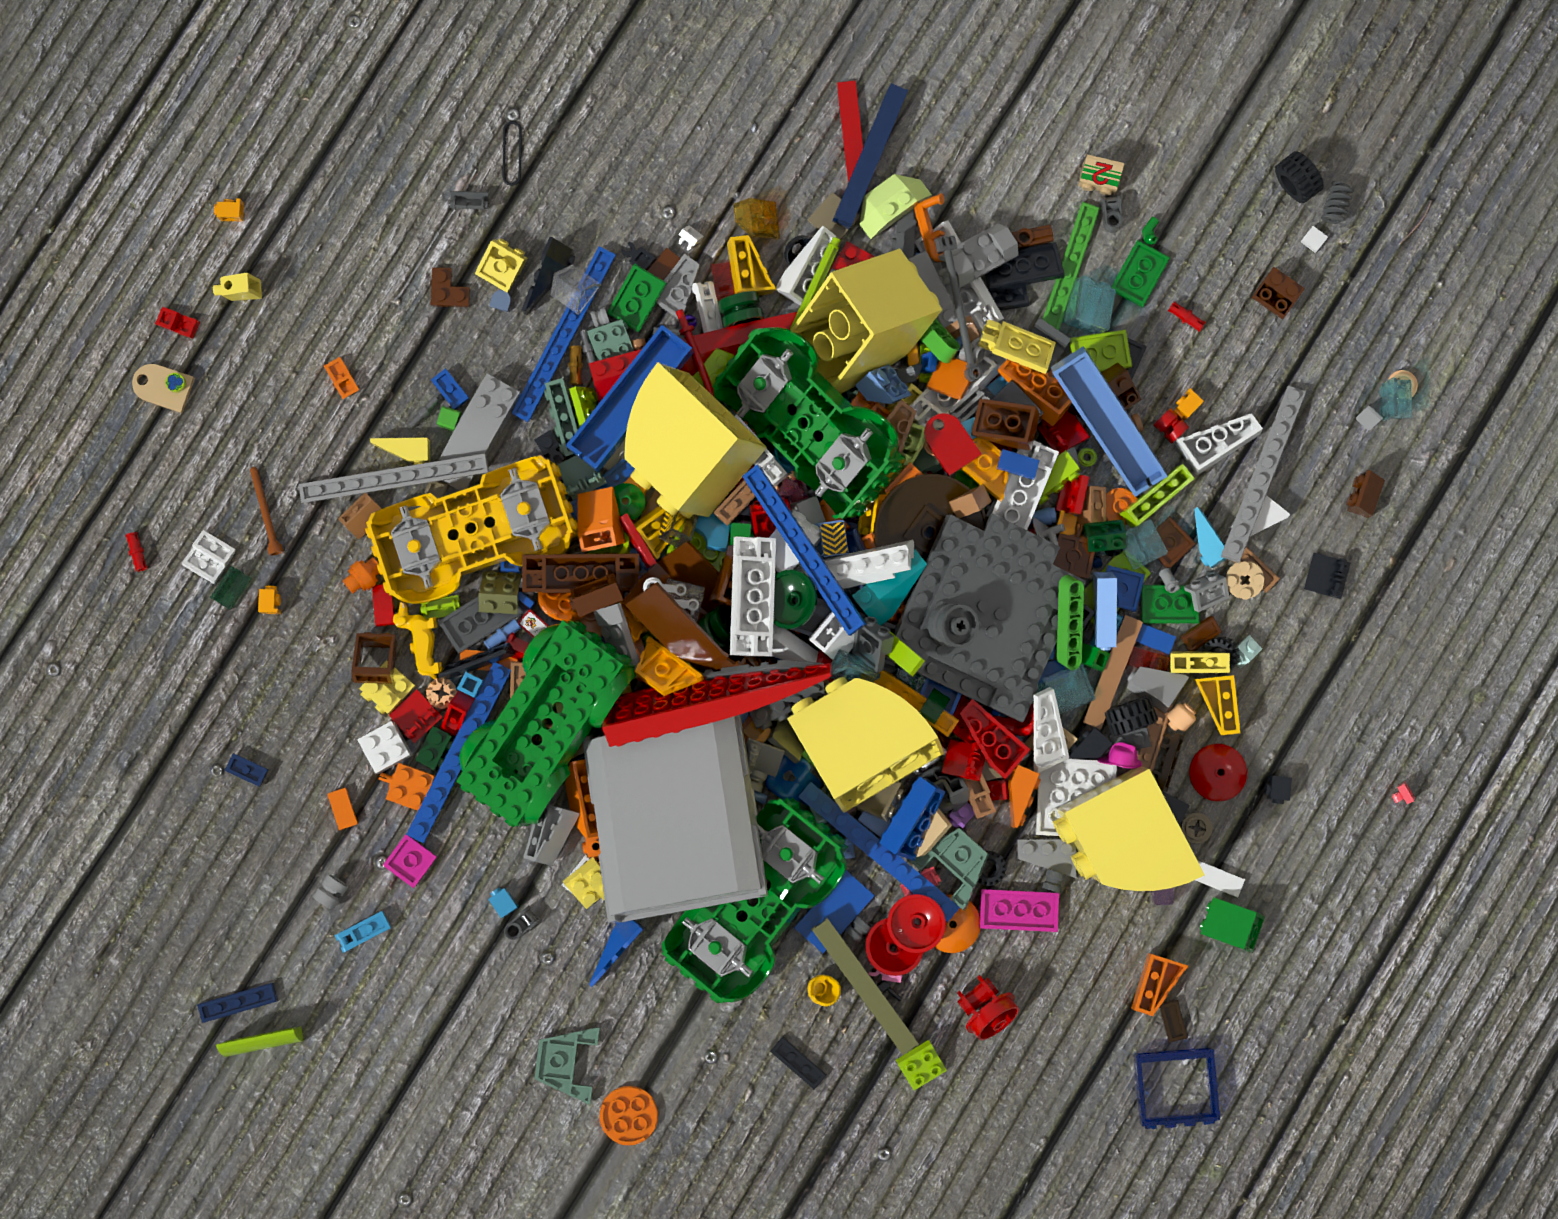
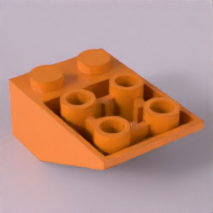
M614 487L578 494V537L582 552L625 543Z
M1020 765L1015 767L1008 780L1011 827L1013 828L1023 825L1026 818L1024 814L1025 809L1030 808L1034 798L1031 794L1033 790H1037L1041 781L1038 778L1039 773Z

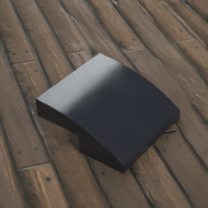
M986 278L987 289L1000 311L1029 306L1026 285L990 291Z

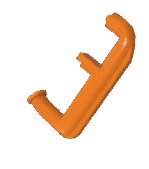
M942 193L919 202L914 209L925 249L929 257L938 263L943 261L938 258L941 254H938L934 240L944 236L945 233L940 230L933 232L927 208L936 204L942 205L944 203V195Z

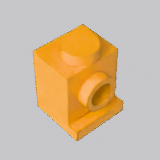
M236 198V202L231 199H224L223 202H217L214 205V214L217 215L216 217L220 221L243 222L244 202Z
M1191 388L1185 393L1187 397L1183 395L1176 402L1178 407L1174 411L1179 419L1183 418L1186 420L1204 402Z
M265 586V589H259L258 612L262 614H281V610L278 609V606L281 604V595L278 594L277 586Z

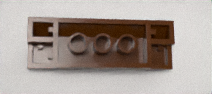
M639 553L522 554V592L571 593L570 590L612 573L615 575L620 590L630 591L638 580Z

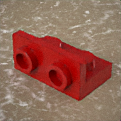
M1080 475L1073 482L1068 481L1065 483L1064 488L1059 492L1055 510L1059 512L1063 510L1066 514L1070 515L1081 514L1089 477Z

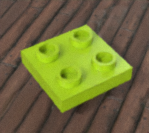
M575 386L569 389L575 408L574 414L578 428L581 427L598 405V396L594 388Z
M929 1040L895 1060L913 1090L918 1089L947 1071Z

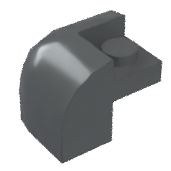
M942 766L934 767L917 775V779L919 776L928 779L946 791L938 807L942 813L951 809L956 812L969 800V789L963 778L943 774Z

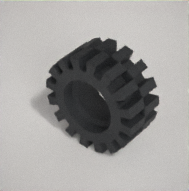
M1226 637L1214 638L1204 645L1205 648L1202 649V652H1215L1217 648H1223L1226 653H1230V669L1235 667V664L1238 663L1237 659L1240 658V654H1237L1239 648L1236 649L1234 647L1237 644L1235 642L1231 643L1232 639H1226Z
M986 851L989 854L987 861L994 862L996 871L991 876L981 873L978 883L986 886L996 885L1006 875V863L998 853Z

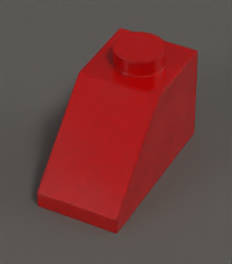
M458 690L448 705L440 729L456 737L475 698Z

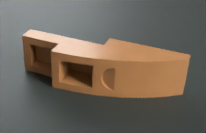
M981 774L980 781L963 778L969 789V801L976 818L979 819L996 812L983 774Z

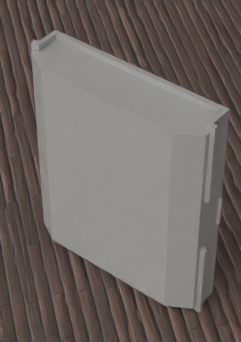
M741 714L713 723L684 729L678 733H668L658 738L651 737L640 742L626 743L619 747H609L605 736L598 738L587 736L584 739L583 747L591 803L594 804L601 852L599 854L608 923H621L768 896L756 818L757 808L754 790L751 785Z

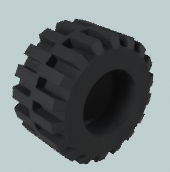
M1295 151L1275 166V173L1280 185L1291 198L1299 203L1304 204L1324 188L1319 170L1301 152Z
M1142 697L1108 709L1104 713L1111 733L1114 736L1133 732L1154 724L1158 720L1151 697Z

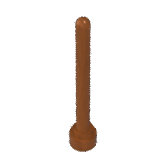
M251 467L250 473L269 539L268 554L269 556L279 555L284 552L283 546L276 539L258 469Z

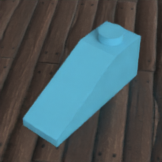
M1196 507L1194 511L1199 551L1202 554L1200 559L1206 567L1209 565L1211 568H1215L1226 560L1221 557L1225 544L1203 511Z

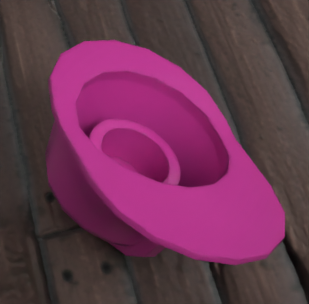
M1125 742L1115 743L1111 747L1109 755L1097 759L1099 763L1116 765L1123 768L1132 769L1142 766V762L1137 756L1136 747Z

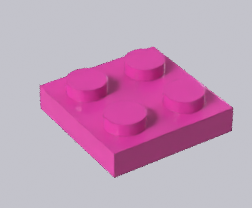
M405 834L383 866L412 888H415L437 856Z

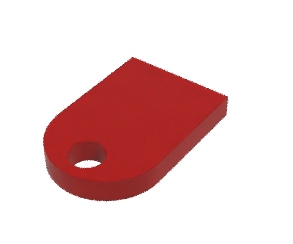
M946 413L937 414L927 422L924 429V439L948 476L982 455L960 421L953 415ZM940 420L943 423V429L936 430L933 427V422Z

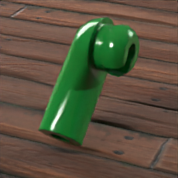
M1151 217L1142 229L1144 242L1148 245H1153L1157 242L1154 228L1158 225L1159 221L1155 217Z

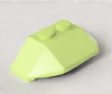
M894 174L864 196L860 226L871 240L913 210L916 204L931 197L932 194L921 180Z

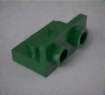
M1123 519L1084 524L1088 552L1127 548V536Z
M432 726L415 761L437 771L445 759V753L449 751L453 743L454 736Z

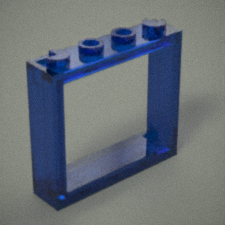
M1213 1048L1133 1054L1139 1122L1142 1127L1145 1126V1129H1157V1125H1165V1128L1177 1127L1176 1124L1184 1123V1126H1195L1196 1122H1204V1125H1211L1215 1121L1220 1120ZM1206 1058L1211 1113L1146 1118L1141 1063Z

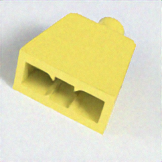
M249 273L223 276L220 278V284L213 285V293L215 296L222 295L231 301L262 299L261 280Z

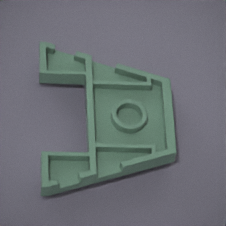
M959 828L940 839L926 855L916 857L915 861L908 860L920 871H923L936 857L963 882L950 899L965 911L989 854Z
M600 1027L540 1039L534 1079L590 1105L593 1086L573 1084L577 1045L598 1046Z

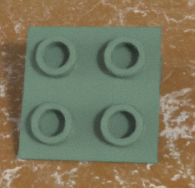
M622 319L587 330L598 361L634 351L627 333V323L623 322Z
M578 456L558 464L562 475L561 478L567 488L566 492L573 500L578 498V494L592 491L607 483L601 471L598 473Z

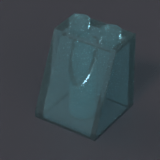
M1087 276L1076 279L1062 323L1092 334L1108 331L1116 289L1110 288V285L1104 282H1093V279Z
M1083 663L1076 670L1065 668L1041 677L1037 684L1039 688L1036 693L1049 687L1054 689L1059 714L1096 700Z

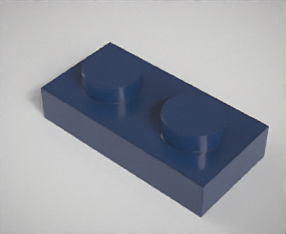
M233 753L224 771L261 787L269 769Z

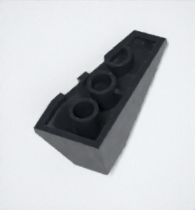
M549 237L540 258L542 260V267L536 270L533 282L535 286L529 288L523 304L522 312L525 315H528L563 276L568 267H572L574 263L573 249L553 237Z

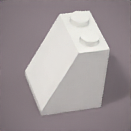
M793 511V516L816 548L821 541L820 528L808 522L802 513ZM776 529L769 537L776 538L775 570L778 573L785 570H796L795 568L801 564L778 529Z

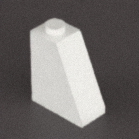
M1266 495L1251 536L1288 518L1290 514Z

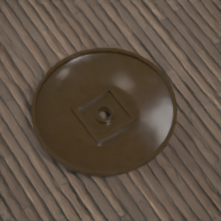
M940 474L918 475L901 482L887 494L877 511L873 533L875 548L913 540L914 549L926 561L946 515L955 516L949 501L970 491V489L960 481ZM984 508L959 518L981 530H984L987 523ZM927 527L933 529V535L930 538L924 535V530Z

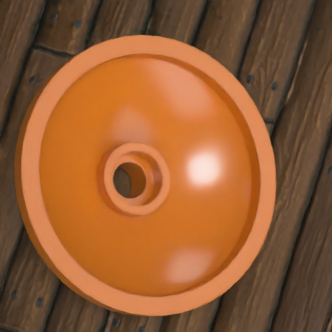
M969 901L965 911L959 908L949 922L946 921L944 936L935 946L936 949L946 953H958L968 949L976 941L981 929L980 915L973 903ZM950 921H955L956 927L950 928Z

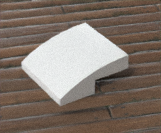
M203 530L192 544L193 548L182 561V565L215 585L229 564L236 549Z

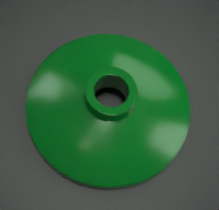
M623 483L614 487L620 517L627 513L631 521L638 518L645 508V497L641 489L630 483ZM624 498L629 499V503L627 505H624L622 503V500Z

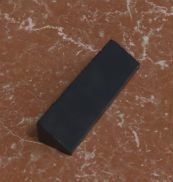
M505 643L446 665L438 676L443 679H452L465 674V672H471L514 656L515 651L510 643Z

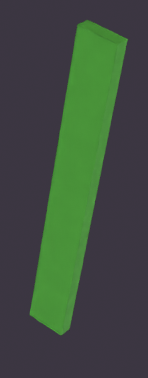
M1082 202L1062 260L1065 276L1064 278L1056 279L1042 319L1058 331L1100 207Z

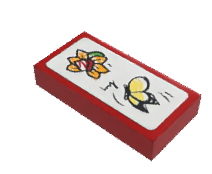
M530 609L517 622L533 638L548 627Z

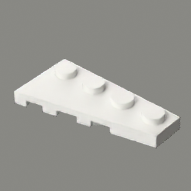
M1051 687L1034 694V772L1037 773L1069 759L1054 689Z

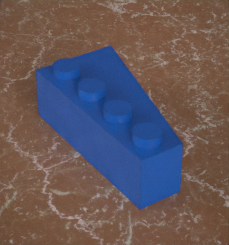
M919 776L913 783L908 796L904 798L899 811L893 816L888 829L882 834V839L879 843L895 855L915 861L917 854L914 852L917 846L921 847L924 841L921 838L923 832L929 829L931 825L930 817L936 814L946 791L930 780Z

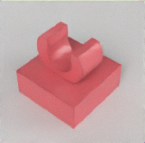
M1406 781L1398 785L1399 791L1392 796L1395 803L1404 799L1409 804L1415 800V796Z

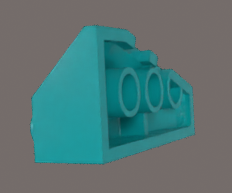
M914 549V558H911V570L895 573V578L868 583L852 595V597L868 617H875L877 623L881 626L894 616L908 592L927 566V563Z

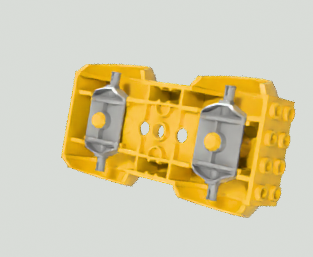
M537 455L483 474L479 485L438 499L433 494L426 493L371 513L369 520L366 522L367 527L365 531L368 538L372 539L373 546H371L373 555L379 561L377 568L380 575L384 577L383 587L385 592L406 603L431 602L446 597L458 589L463 575L504 561H509L516 566H522V554H564L569 548L571 538L578 536V523L576 519L572 518L571 513L574 511L571 502H568L565 497L567 492L565 484L559 479L562 476L559 466L549 459L546 460L541 455ZM410 506H422L410 511L408 510ZM487 517L495 519V525L492 528H487L484 524ZM469 523L476 525V531L472 534L466 531ZM452 529H456L459 532V537L456 540H450L448 537V533Z

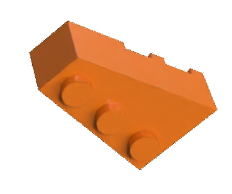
M1148 953L1131 1009L1154 1016L1170 990L1178 982L1182 973L1188 968V965Z

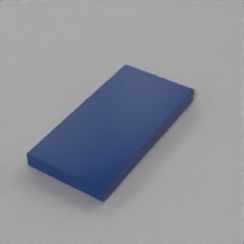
M846 870L833 892L821 903L812 907L794 928L820 952L824 953L826 951L825 947L811 928L827 917L840 935L874 895Z

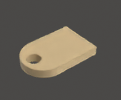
M147 364L135 372L132 386L136 395L142 400L183 414L195 378L160 365ZM179 373L185 378L186 386L181 392L174 393L166 387L165 380L169 374ZM146 375L148 382L145 385H140L139 378Z
M939 808L936 814L930 817L931 825L929 829L923 832L921 838L924 841L921 847L917 846L914 852L917 854L916 857L929 853L952 826Z

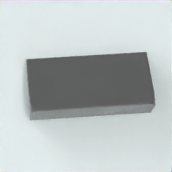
M918 363L894 370L903 383H909L918 379L922 364Z

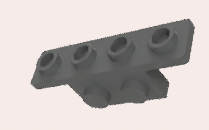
M899 219L897 220L896 238H892V249H901L909 260V258L914 256L916 220Z

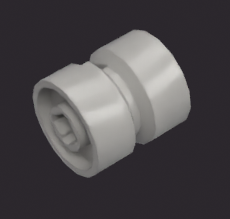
M328 873L322 881L323 886L318 887L312 897L325 907L333 910L339 902L338 897L343 896L349 887L340 879Z

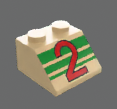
M1087 154L1082 165L1078 186L1082 187L1085 191L1097 190L1107 196L1115 194L1124 163Z

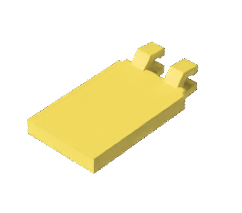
M989 319L987 320L978 346L983 347L985 350L990 349L993 354L1046 374L1055 348V341L1004 321L1000 324Z

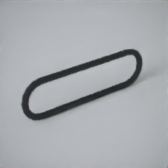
M511 121L506 123L503 128L502 177L507 185L514 186L521 180L522 129L520 124ZM510 124H515L519 128L518 180L514 183H509L505 178L506 128Z

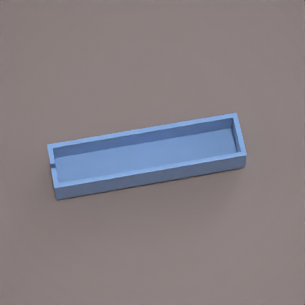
M1084 346L1051 367L1052 373L1134 496L1150 488L1146 478L1149 477L1152 485H1155L1167 477L1164 467Z

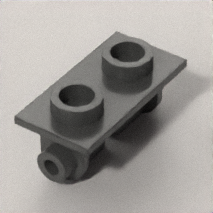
M450 191L451 200L449 206L453 210L482 209L484 211V209H489L488 192Z

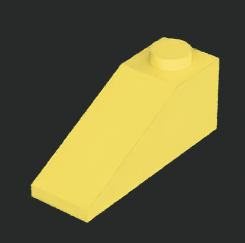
M370 438V442L374 446L407 462L414 463V465L430 463V440L428 438Z
M1171 651V673H1230V653Z

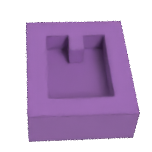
M967 802L956 812L952 809L947 816L950 818L949 822L956 829L958 827L963 829L975 813L972 806Z

